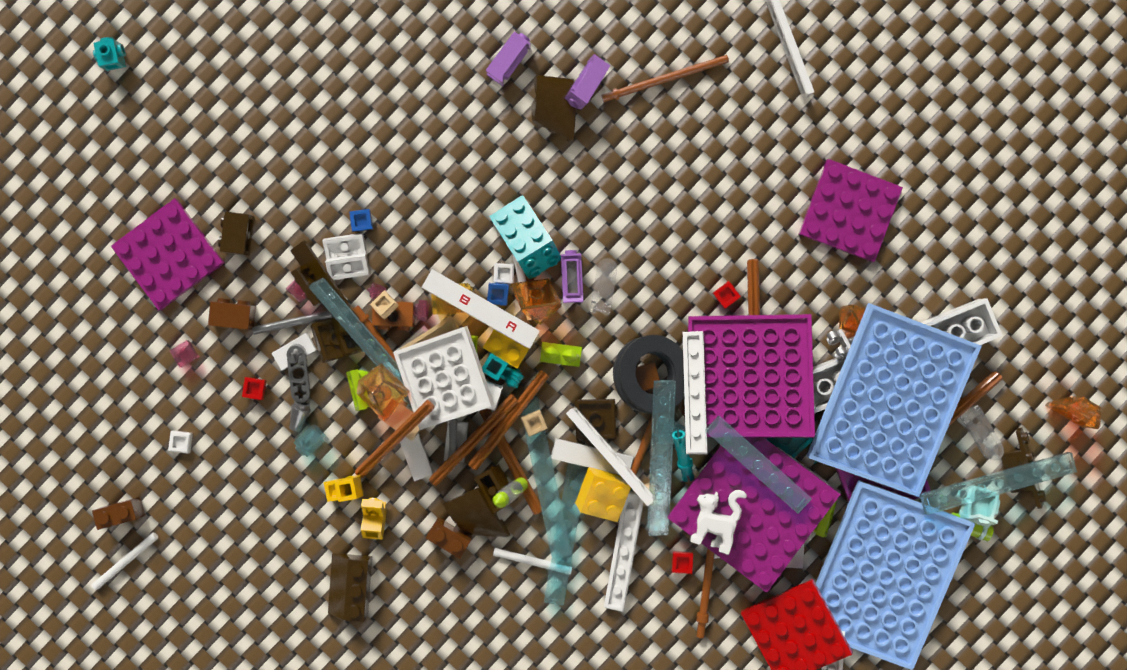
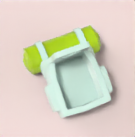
M971 485L963 491L959 514L954 512L951 514L975 523L970 536L988 542L994 533V528L991 525L998 523L994 516L999 511V494Z

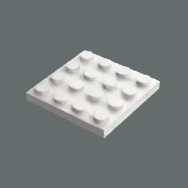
M468 326L393 352L413 412L426 400H430L435 405L433 411L418 424L419 430L494 406Z

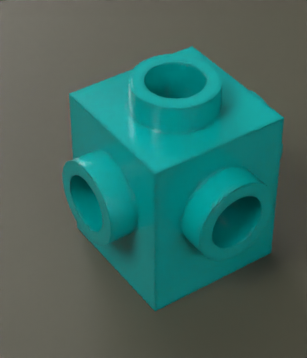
M104 37L100 41L93 43L95 49L93 50V56L100 68L105 71H111L126 67L124 59L126 51L121 43L111 37Z

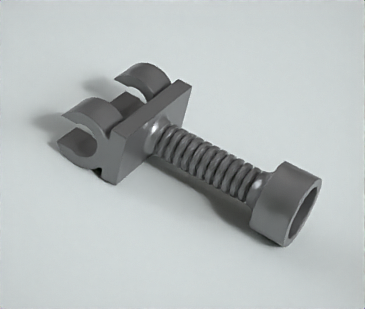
M842 329L829 332L826 339L828 344L835 345L840 342L842 347L835 350L836 354L834 355L838 361L845 360L854 337L846 338Z

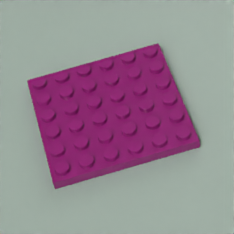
M812 314L688 316V332L703 331L707 437H815Z
M725 438L667 518L692 536L697 532V518L701 510L697 502L699 495H714L718 492L719 500L714 512L731 516L733 511L728 503L729 495L735 490L744 491L747 497L736 500L742 511L733 533V544L729 555L719 552L718 547H711L712 540L717 537L713 533L708 532L701 544L767 593L841 494L765 438Z

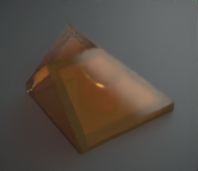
M549 278L511 283V288L522 312L540 325L562 307V303Z
M852 304L841 306L839 310V329L856 334L865 308Z
M379 364L358 380L357 395L384 422L389 419L410 392L383 364Z
M1070 396L1047 402L1045 405L1080 427L1099 429L1101 426V407L1083 396Z

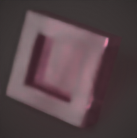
M295 280L285 289L299 303L306 298L305 293Z
M419 300V304H415L414 315L417 316V320L428 321L429 301Z
M189 340L170 350L180 368L199 358Z

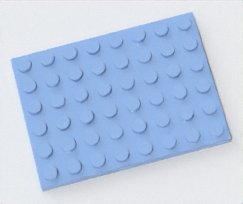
M868 303L807 457L919 497L982 346Z
M858 480L816 581V585L841 631H845V638L850 648L913 670L975 523Z

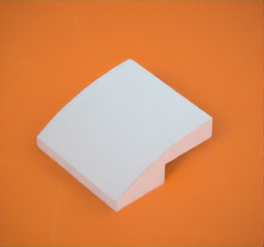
M363 233L322 240L326 255L327 272L333 280L369 275Z

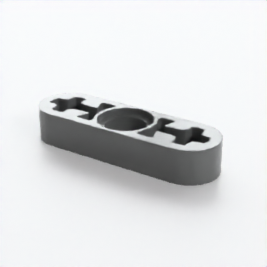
M293 344L289 347L286 354L291 396L294 401L302 403L308 400L311 393L307 354L304 346ZM294 349H297L302 354L298 358L299 363L292 365V363L296 362V357L291 355V353L294 352ZM301 368L304 371V377L296 378L293 375V370ZM299 383H302V391H306L303 397H300V394H296L299 390Z

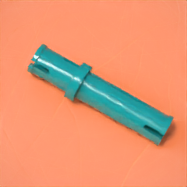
M679 430L680 437H678L677 431L672 434L678 457L677 465L681 470L682 480L688 482L687 476H689L691 482L694 480L695 475L692 469L693 460L689 454H686L685 432Z

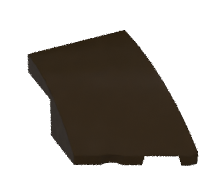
M536 75L534 78L536 97L531 104L532 122L546 128L553 134L558 133L566 137L568 142H573L576 108L571 106L565 97L573 86L574 79Z
M353 310L337 313L330 320L311 324L310 327L322 363L379 346L364 325L358 322L359 319Z
M480 487L443 504L454 523L467 535L510 536L503 519H499L497 513L493 514Z

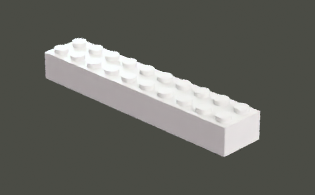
M987 298L974 300L921 322L979 345L1003 336ZM834 358L813 367L814 413L826 409L845 360L838 361Z

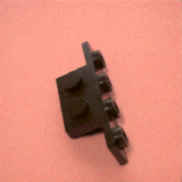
M304 240L291 249L292 255L300 265L291 274L312 305L316 306L325 301L334 315L349 309L351 305L307 241Z
M1020 427L1016 430L1020 450L1001 453V460L1011 493L1032 490L1037 509H1041L1044 502H1046L1045 492L1040 490L1039 487L1041 482L1038 470L1035 471L1033 466L1035 457L1033 451L1029 452L1027 445L1030 444L1028 433L1023 431V427Z

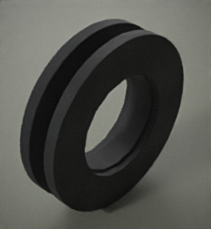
M647 335L628 342L619 351L613 366V381L620 398L629 407L642 413L663 412L678 405L685 397L683 350L671 339L660 335ZM645 354L656 355L667 368V384L663 391L656 395L648 394L642 390L636 379V365Z

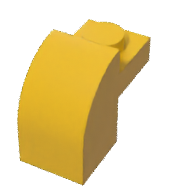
M360 475L324 482L327 502L336 500L341 502L364 496Z
M377 498L362 499V537L383 540L386 522V502Z

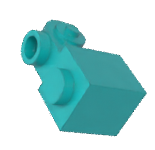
M490 353L482 366L485 374L497 381L500 378L504 379L508 387L518 388L521 379L524 378L520 372L521 370L510 368L508 366L509 363Z

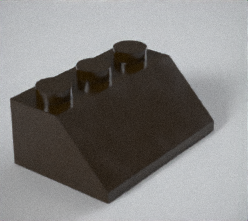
M332 554L328 614L346 621H365L369 612L372 556Z

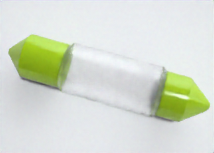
M519 477L498 491L493 497L494 505L497 508H503L518 498L528 488L526 479Z

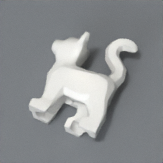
M735 490L729 495L728 503L733 511L731 516L714 512L718 505V492L714 495H699L697 502L701 510L697 518V532L691 536L690 542L700 545L705 535L710 532L717 535L716 539L712 540L711 547H718L719 552L729 555L733 544V533L742 511L736 500L738 498H746L747 494L744 491Z

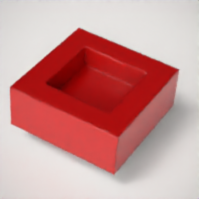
M727 281L712 293L724 309L741 297L730 281Z
M245 377L242 397L264 400L267 380Z
M672 551V573L692 574L693 552Z

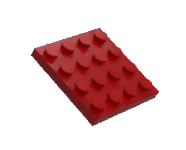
M813 579L741 610V615L771 670H817L853 654Z

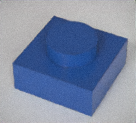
M370 209L349 212L352 232L373 230Z
M489 282L487 301L492 304L507 306L509 284Z

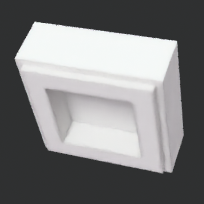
M494 263L493 283L514 284L515 265Z
M171 431L168 451L190 453L193 433Z

